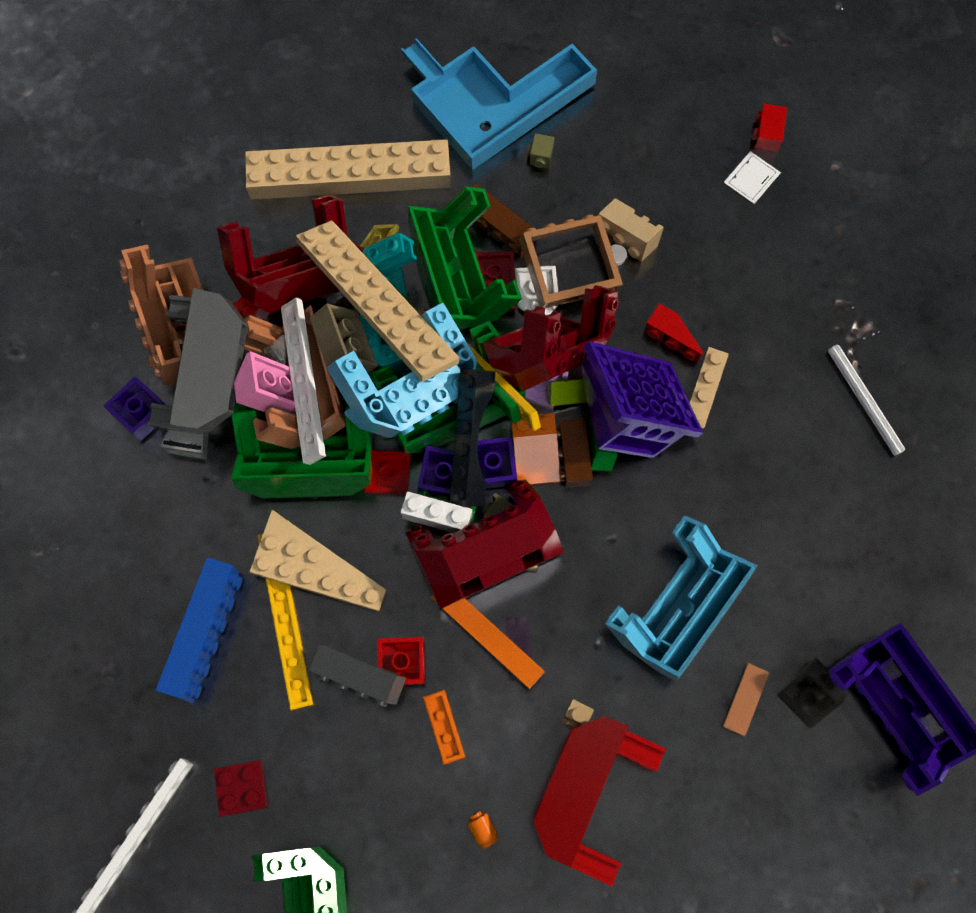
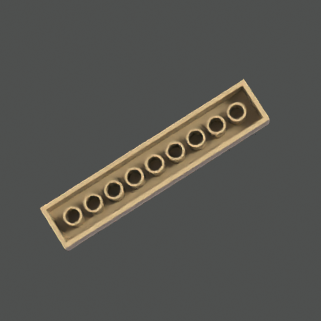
M448 140L246 151V189L251 200L451 188Z

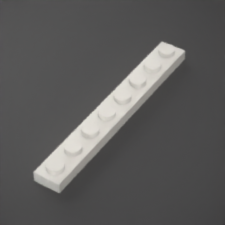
M294 298L281 306L302 459L303 463L310 465L326 457L303 302L301 299Z
M182 758L179 761L173 762L168 770L169 776L155 788L154 794L156 795L151 802H147L139 813L141 817L136 824L133 823L125 833L127 838L122 845L119 844L113 850L110 856L112 860L107 867L104 866L96 876L97 882L93 888L90 887L81 898L83 903L78 910L75 909L72 913H94L193 766L191 762Z

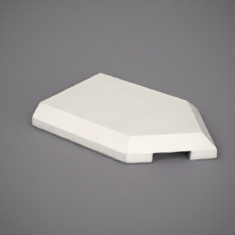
M541 266L548 293L558 292L556 266ZM515 268V280L522 300L518 302V308L523 312L527 309L534 310L535 306H539L528 268ZM557 306L546 308L545 315L551 314Z

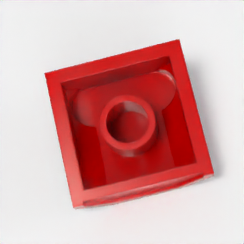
M424 637L377 639L379 667L406 677L404 685L424 684Z

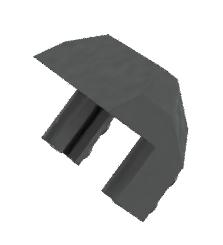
M193 288L191 297L169 296L171 302L166 317L176 319L175 322L187 323L173 406L151 403L150 408H152V412L147 425L158 429L203 434L209 433L234 412L236 400L234 381L242 364L248 324L232 302L221 294Z

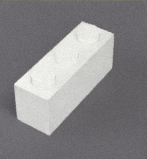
M407 491L401 516L402 519L455 533L470 524L472 509Z

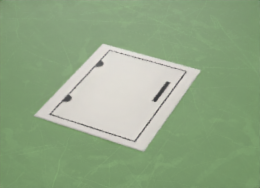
M750 151L724 183L755 204L781 172Z

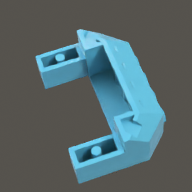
M444 303L426 311L421 317L460 357L459 364L424 382H421L411 372L379 391L354 351L334 361L326 368L350 407L344 412L345 415L360 429L388 438L400 432L404 436L415 429L413 424L419 422L422 425L432 419L430 414L436 411L439 415L449 409L448 404L450 402L458 403L460 369H476L477 359Z

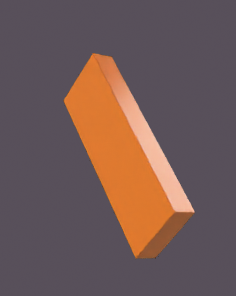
M445 690L424 696L423 700L443 765L465 758Z

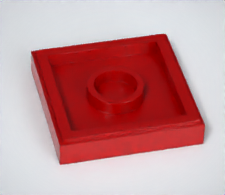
M372 450L371 485L364 488V492L406 495L409 490L411 454H406L404 451Z

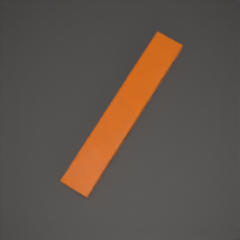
M432 595L430 598L436 603V600ZM465 598L442 608L528 689L545 673L539 665Z

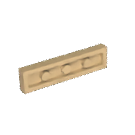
M711 347L707 349L690 400V405L702 431L729 353Z

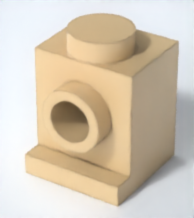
M573 699L561 723L573 729L587 724L594 709Z

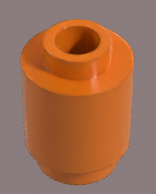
M480 810L468 817L470 822L466 825L476 844L480 845L482 849L491 846L499 840L496 836L498 832L487 812L482 814Z

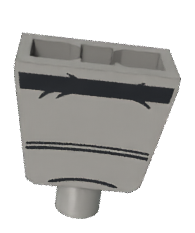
M168 430L161 447L169 454L207 459L209 433L195 434Z

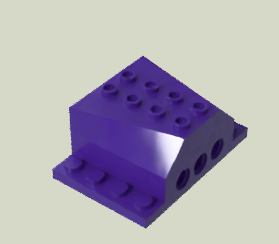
M591 341L583 346L587 359L582 363V382L598 449L654 458L684 435L699 437L703 434L702 428L670 362Z

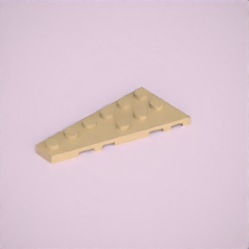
M273 510L271 511L251 566L250 574L376 612L380 611L386 592L385 588Z

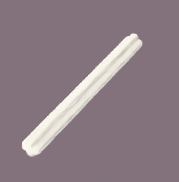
M839 345L831 347L828 353L893 455L896 456L904 452L905 447Z

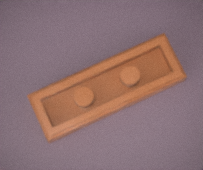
M750 663L746 664L722 725L723 728L743 737L746 735L770 672Z

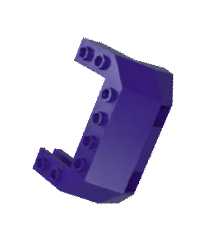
M902 623L892 626L840 660L829 670L832 682L837 687H840L842 691H845L855 681L857 691L867 698L872 712L876 716L879 715L882 719L886 732L894 736L901 753L909 757L911 761L902 776L904 777L903 781L910 791L913 790L916 796L941 784L951 767L976 754V724ZM895 662L898 664V666L901 668V670L903 671L904 674H902V672H901L900 669L897 667V665L895 664ZM931 713H933V714L935 715V717H936L937 720L940 722V724L942 725V727L939 725V723L936 721V719L934 718V716H933Z

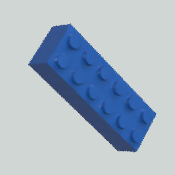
M206 558L155 691L193 703L200 696L202 678L206 677L209 672L210 664L208 662L211 655H214L217 651L219 633H223L227 621L225 617L227 612L232 610L235 601L233 598L236 590H239L242 584V574L233 565L212 558Z

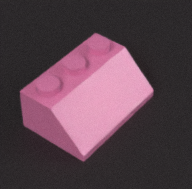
M251 351L248 352L234 381L236 403L262 412L273 407L296 414L289 366Z

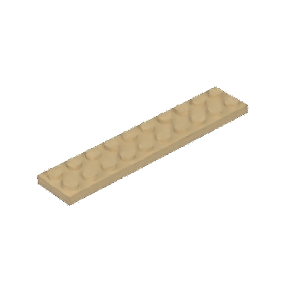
M332 220L296 235L297 244L421 382L459 364L460 357Z

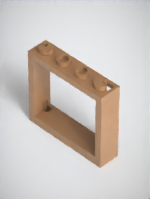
M587 215L581 220L576 221L569 219L559 225L551 223L537 230L536 228H529L524 231L519 239L540 307L546 309L583 300L585 289H593L595 285L616 291L623 285L601 215ZM593 227L609 280L549 294L532 241Z

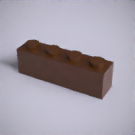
M476 183L472 186L475 188H482ZM486 191L491 207L475 221L477 226L483 230L486 229L496 241H501L509 251H514V254L516 253L522 257L523 251L519 239L525 230L533 227Z

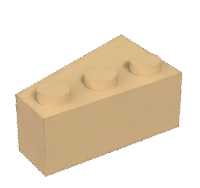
M615 198L598 215H601L605 230L613 237V240L618 245L626 248L633 258H637L642 262L658 247L664 227L660 224L657 226L652 225L648 222V217L645 215L642 218L634 214L635 210Z

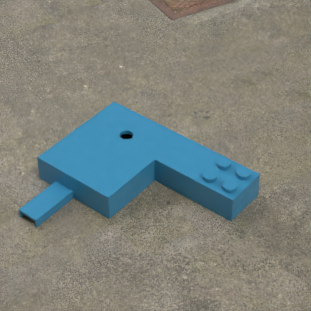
M417 38L415 43L407 49L401 48L402 55L425 79L411 89L413 103L444 139L448 140L451 147L472 171L596 84L597 69L573 44H570L511 86L474 46L444 67L436 61ZM488 123L491 125V129L482 131L480 125Z

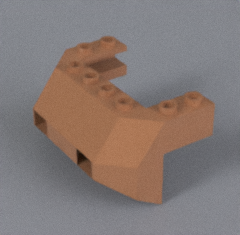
M148 244L121 250L122 259L119 260L120 274L123 283H127L131 300H128L131 313L135 312L137 316L134 319L137 331H142L144 336L141 337L144 350L148 349L150 354L147 356L151 369H154L156 378H159L163 385L176 386L187 323L170 322V318L166 317V313L169 312L167 305H170L171 302L169 299L170 295L191 297L193 288L203 290L192 257L155 266L154 260H150Z
M310 305L304 310L323 440H326L346 426L345 409L341 393L326 369L325 360L313 331L310 317L315 312ZM251 315L246 317L244 320L248 324L244 349L289 366L284 326L279 327ZM270 407L265 411L267 421L257 418L253 420L257 440L289 449L301 446L296 414Z

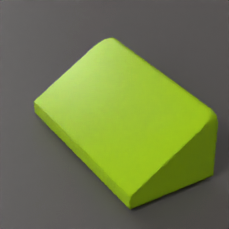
M582 379L551 382L547 385L550 406L587 403Z

